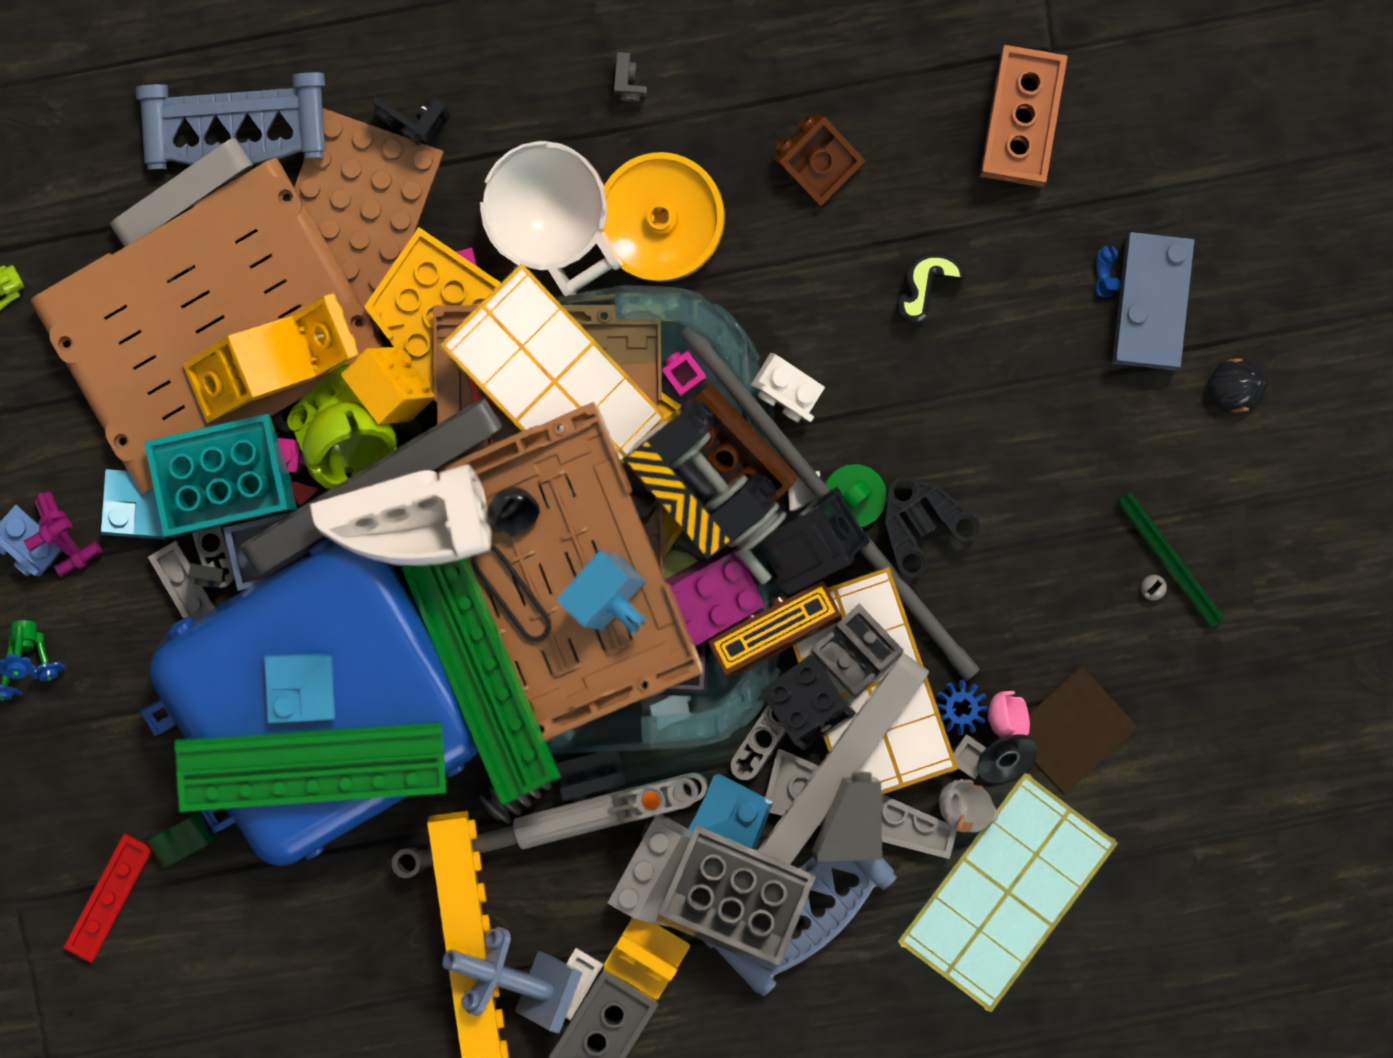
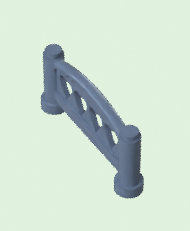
M324 73L293 74V88L183 97H168V85L136 86V100L141 102L144 163L147 164V170H166V163L170 161L193 165L220 146L221 143L219 141L214 145H208L205 141V136L216 116L230 133V139L236 138L237 132L247 114L262 132L261 139L258 142H253L250 139L244 143L238 142L253 166L273 158L282 159L297 152L304 153V159L323 158L325 138L321 88L325 87ZM280 111L293 129V136L288 140L279 137L277 140L272 141L268 137V131ZM186 118L199 136V143L194 147L185 144L183 147L178 148L174 144V138Z
M811 857L799 868L816 875L811 890L833 896L835 905L831 908H825L823 916L816 917L811 912L808 895L800 915L808 917L811 920V926L808 929H801L799 937L790 939L777 971L706 941L704 942L709 948L715 947L756 993L759 992L762 996H765L777 984L773 980L776 974L806 960L833 940L857 914L873 888L879 886L884 890L895 881L897 877L893 873V868L883 858L882 860L817 862ZM832 868L856 874L859 877L858 885L849 887V892L846 895H838L835 891Z

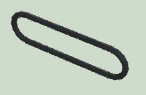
M491 545L490 549L497 553L545 618L546 629L540 636H531L525 631L478 567V554L472 556L474 570L522 635L531 641H540L546 638L551 630V620L503 553L496 546Z

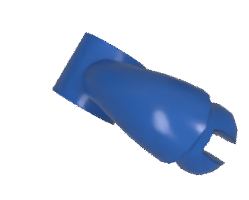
M1104 246L1096 257V272L1098 276L1096 292L1101 297H1113V290H1119L1121 287L1118 278L1110 277L1112 265L1118 257V251L1113 246Z

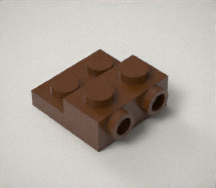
M816 113L814 116L811 114L806 115L797 125L799 131L791 139L785 137L776 145L774 150L777 154L772 159L817 205L822 206L862 166L865 160L825 116Z

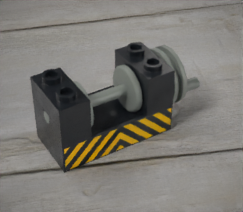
M693 396L638 440L623 460L707 560L727 545L731 548L736 545L737 548L734 550L736 557L741 559L761 585H763L772 576L749 549L771 533L785 519L786 513L784 511L776 513L779 505L774 502L777 498L775 494L776 488L766 476L762 477L756 471L748 478L745 475H741L727 485L701 454L699 449L711 438L708 430L715 420L712 418L713 413L710 407L704 401H698Z

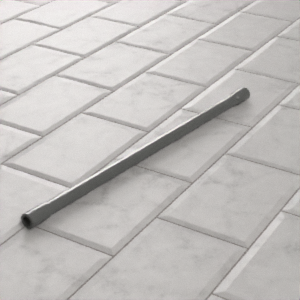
M692 322L679 332L680 337L694 354L702 359L815 498L828 492L830 489L713 349L711 342L697 325ZM869 538V544L859 549V551L876 571L890 568L901 602L946 655L949 663L964 681L972 678L980 670L965 650L958 646Z

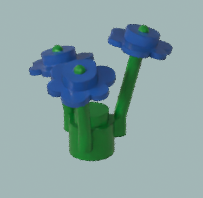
M19 620L11 624L7 656L5 660H0V674L3 675L0 684L1 701L4 699L11 700L12 695H22L23 691L17 688L8 687L10 678L21 679L25 675H30L32 679L39 678L40 681H50L58 677V672L66 669L65 664H61V662H54L52 664L48 662L44 647V633L37 632V624L33 621ZM34 645L37 646L41 665L37 667L31 664V659L21 658V652L32 651Z

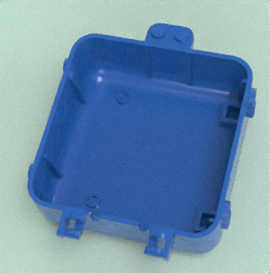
M326 536L310 545L309 553L194 620L191 616H188L168 628L167 636L159 643L152 657L150 679L160 699L140 710V713L155 736L174 725H177L185 739L441 721L445 775L447 777L454 776L465 768L463 764L471 760L478 752L416 601L411 596L393 564L360 556L338 545ZM331 654L335 719L268 723L265 655ZM164 707L168 716L158 721L159 719L154 712ZM408 796L228 808L226 811L229 815L220 820L215 813L218 809L201 810L213 833L236 822L252 850L260 859L272 865L283 866L295 863L304 857L309 860L317 856L324 850L322 846Z

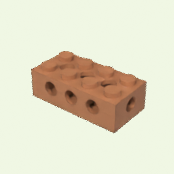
M1009 45L1003 46L1000 54L979 177L1037 187L1045 185L1067 55ZM1027 78L1033 80L1037 89L1035 91H1026L1021 85V80ZM1016 111H1027L1031 116V121L1029 123L1020 122L1016 118ZM1014 141L1023 143L1026 153L1022 155L1015 154L1010 148V143Z

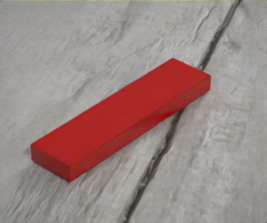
M127 833L123 834L64 945V949L91 963L94 962L153 851L150 845Z

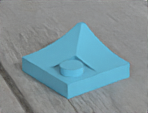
M106 469L101 535L165 540L166 537H163L154 489L142 496L128 471Z

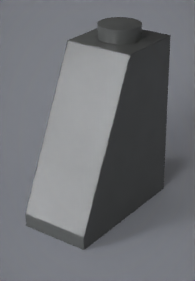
M871 772L852 773V778L842 779L812 849V857L817 862L882 860L881 781L876 777H872Z

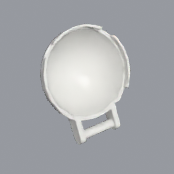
M537 141L522 144L508 151L495 163L485 179L487 184L483 202H480V211L483 226L489 240L500 254L518 266L522 263L525 267L549 270L568 300L577 296L576 291L610 269L617 270L623 266L622 260L603 231L607 216L605 187L598 172L585 157L568 146L547 141ZM597 243L605 258L569 280L562 267L581 259Z

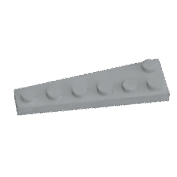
M777 749L765 798L774 802L770 813L783 816L818 768V765L782 749ZM881 795L882 842L950 859L957 833L954 827L888 796ZM826 816L824 817V819H823V820L821 821V823L819 824L820 826L823 825Z

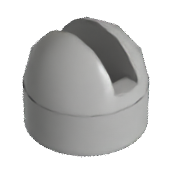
M1149 575L1142 580L1140 591L1148 600H1159L1165 595L1167 585L1161 576ZM1158 580L1161 585L1150 595L1147 591Z

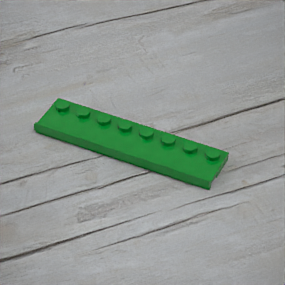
M468 558L434 565H400L501 805L509 804L560 778Z
M441 721L175 740L180 812L446 793Z

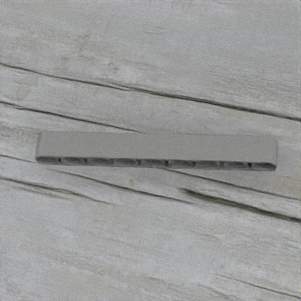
M904 652L898 656L757 851L789 865L792 863L827 815L842 779L852 778V773L858 772L925 680L929 670Z

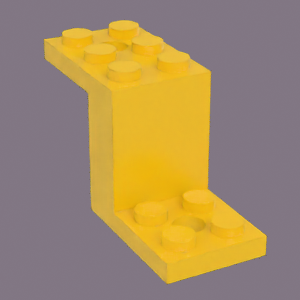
M334 293L321 297L292 316L229 335L183 363V367L205 421L208 424L221 419L248 402L311 382L358 355L354 337L350 334L344 320L342 308L337 303Z

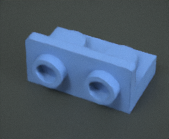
M15 505L0 521V553L5 555L8 552L16 559L14 566L27 577L31 573L34 576H41L62 550L54 543L50 545L44 543L32 552L28 551L23 540L38 533L39 524L18 505Z

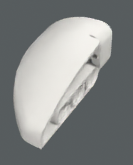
M469 464L440 472V481H438L437 473L434 471H420L310 504L313 522L324 536L360 556L396 565H434L489 551L491 547V528L486 514L488 508L485 493L479 478Z

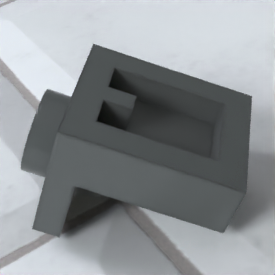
M617 52L615 95L621 96L620 100L626 102H639L640 97L647 98L646 86L629 85V81L635 82L636 62H631L630 53Z

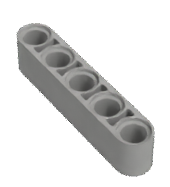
M232 138L119 215L109 225L125 248L192 209L194 203L232 182L248 171L253 164L236 138Z

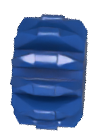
M962 680L959 681L958 692H956L952 683L946 684L947 690L951 695L947 696L939 691L937 696L944 700L945 703L944 705L936 704L938 710H944L945 712L940 715L942 722L947 718L949 719L945 726V731L950 732L955 723H957V735H963L964 724L967 725L971 733L976 732L972 721L975 720L980 724H984L985 719L978 716L977 713L978 711L988 712L989 708L988 706H978L977 702L983 701L986 695L982 693L976 697L973 696L978 688L976 684H972L969 690L965 692L966 684ZM965 699L968 702V705L965 707H969V712L967 715L961 713L959 716H956L953 712L957 710L953 708L954 702H962Z

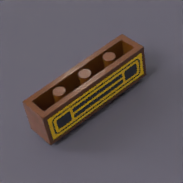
M824 581L817 584L814 582L798 590L799 593L790 598H787L785 595L775 599L769 604V609L760 614L758 611L742 619L741 624L731 629L728 627L708 640L728 680L842 620V615Z

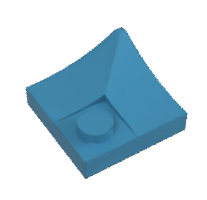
M331 654L265 655L268 723L335 719Z
M716 774L713 776L702 804L688 829L693 831L697 825L755 850L774 802L721 774Z

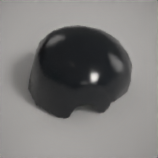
M510 487L499 491L491 499L486 514L490 525L497 532L502 530L511 537H515L527 531L537 521L540 508L537 501L528 491L519 487Z

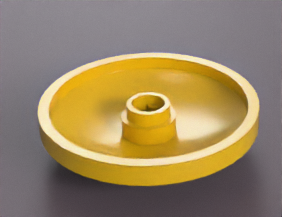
M657 152L644 154L620 166L605 183L607 216L603 231L622 260L623 266L620 268L627 273L647 281H673L697 271L716 251L724 230V204L713 179L694 161L673 153Z

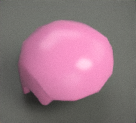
M1014 691L999 692L993 696L989 704L988 721L993 732L1000 738L1014 734L1027 736L1029 734L1030 721L1026 703L1022 697L1011 696L1015 694Z

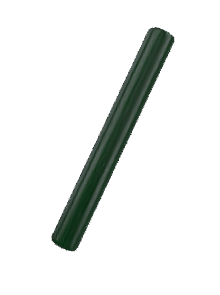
M1126 493L1118 499L1117 505L1208 627L1213 628L1221 623L1224 619L1221 612L1133 494Z

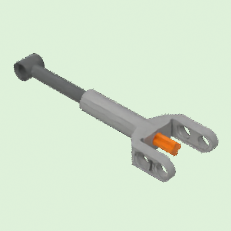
M692 772L514 818L513 826L478 834L477 839L472 840L474 852L479 851L482 854L516 844L523 850L685 808L706 795L708 782L702 774ZM689 778H695L700 781L702 790L699 795L696 784ZM684 784H688L692 790V796L688 795L685 792ZM407 847L398 851L392 859L394 872L402 878H411L421 873L425 868L434 866L431 847L424 849ZM405 854L412 855L416 860V867L413 871L407 870L403 866L402 860Z

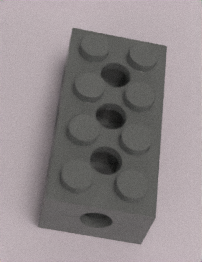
M604 967L548 1058H626L658 1007L659 1001ZM616 1005L620 1007L624 1016L618 1021L609 1020L605 1014V1010L609 1006ZM594 1033L602 1034L606 1039V1045L599 1049L593 1048L588 1042V1037Z

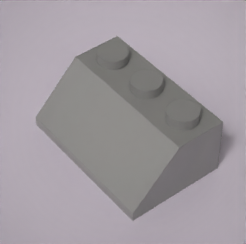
M662 814L655 815L612 893L608 904L637 920L668 927V925L658 922L656 919L693 831Z

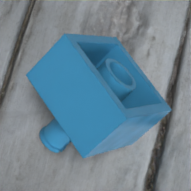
M599 550L556 599L583 627L604 630L613 618L616 617L631 634H634L640 630L638 625L641 624L643 626L647 620L629 603L630 599L646 583V580L619 554Z

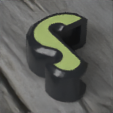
M938 252L924 253L913 260L906 272V285L911 297H907L904 294L898 300L897 310L903 321L908 324H917L927 317L933 276L957 281H964L966 279L964 267L956 258Z

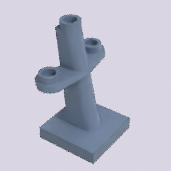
M501 927L489 930L486 935L485 944L488 947L486 959L454 949L446 952L443 958V967L445 969L477 979L472 989L466 991L462 997V1007L468 1014L480 1015L484 1011L495 987L499 986L521 994L515 1012L549 1031L560 1033L583 972L540 951L537 952L529 974L504 966L511 936L507 929Z

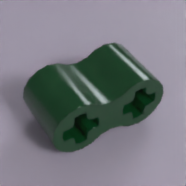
M200 812L147 841L163 869L215 842L216 838L204 815Z

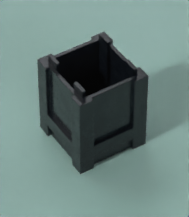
M838 487L787 512L785 519L755 545L760 556H766L778 576L775 578V581L781 590H785L787 595L850 565L854 561L853 556L857 551L867 546L870 542L865 531H862L845 503Z

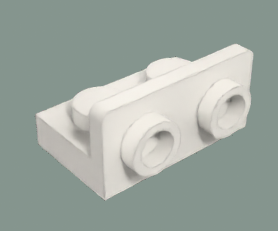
M770 353L751 384L752 387L760 391L757 397L771 406H774L777 402L785 408L782 413L799 423L800 419L809 422L813 420L814 416L809 412L825 388L774 353Z

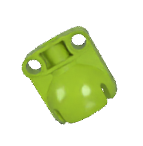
M342 363L318 382L291 409L287 419L288 427L295 433L309 474L323 487L329 489L348 479L345 472H350L353 476L393 452L397 447V440L392 425H378L341 376V373L350 365L349 363Z

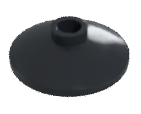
M1014 734L1000 738L982 752L977 762V771L980 777L987 782L1002 783L1013 780L1025 773L1034 764L1038 755V746L1031 737L1023 734Z

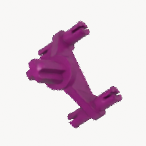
M41 492L37 495L35 503L41 516L39 532L23 540L28 551L32 552L44 543L49 545L54 543L70 556L54 565L56 572L61 577L76 567L79 570L87 566L88 560L103 553L96 541L79 550L66 531L73 527L72 523L64 512L59 511L53 494Z

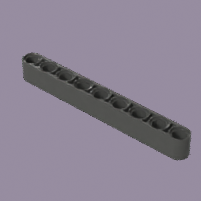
M481 398L245 541L240 546V549L257 575L262 574L324 537L313 522L310 504L412 473L433 471L494 434L502 427V424L486 399Z

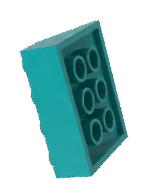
M268 413L144 442L163 537H180L297 510L291 477L270 414Z

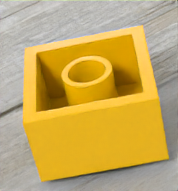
M399 347L365 349L341 373V376L378 425L411 422L436 398L430 389L429 381L416 371L411 364L410 356Z

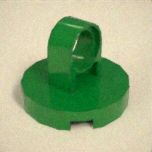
M860 464L845 465L834 471L826 481V486L830 490L835 487L839 488L845 503L860 527H865L876 521L884 511L887 501L886 486L880 475L870 467Z

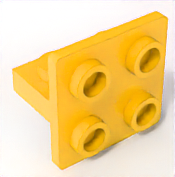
M632 917L605 961L604 967L654 999H659L668 982L672 980L677 972L679 964L690 948V944L660 925L637 920Z

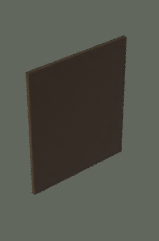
M1081 666L1029 714L1030 729L1028 736L1038 746V755L1035 762L1064 794H1067L1139 727L1088 671Z

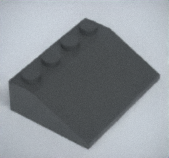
M696 825L656 921L777 971L816 875Z

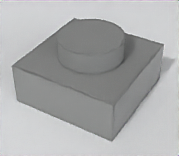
M965 734L953 752L957 767L975 779L979 774L977 771L978 759L986 747Z

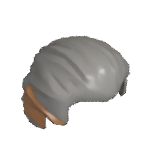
M961 778L958 781L955 779L940 792L938 802L941 815L956 831L979 832L998 819L996 808L988 792L983 786L973 785L971 779L963 780Z

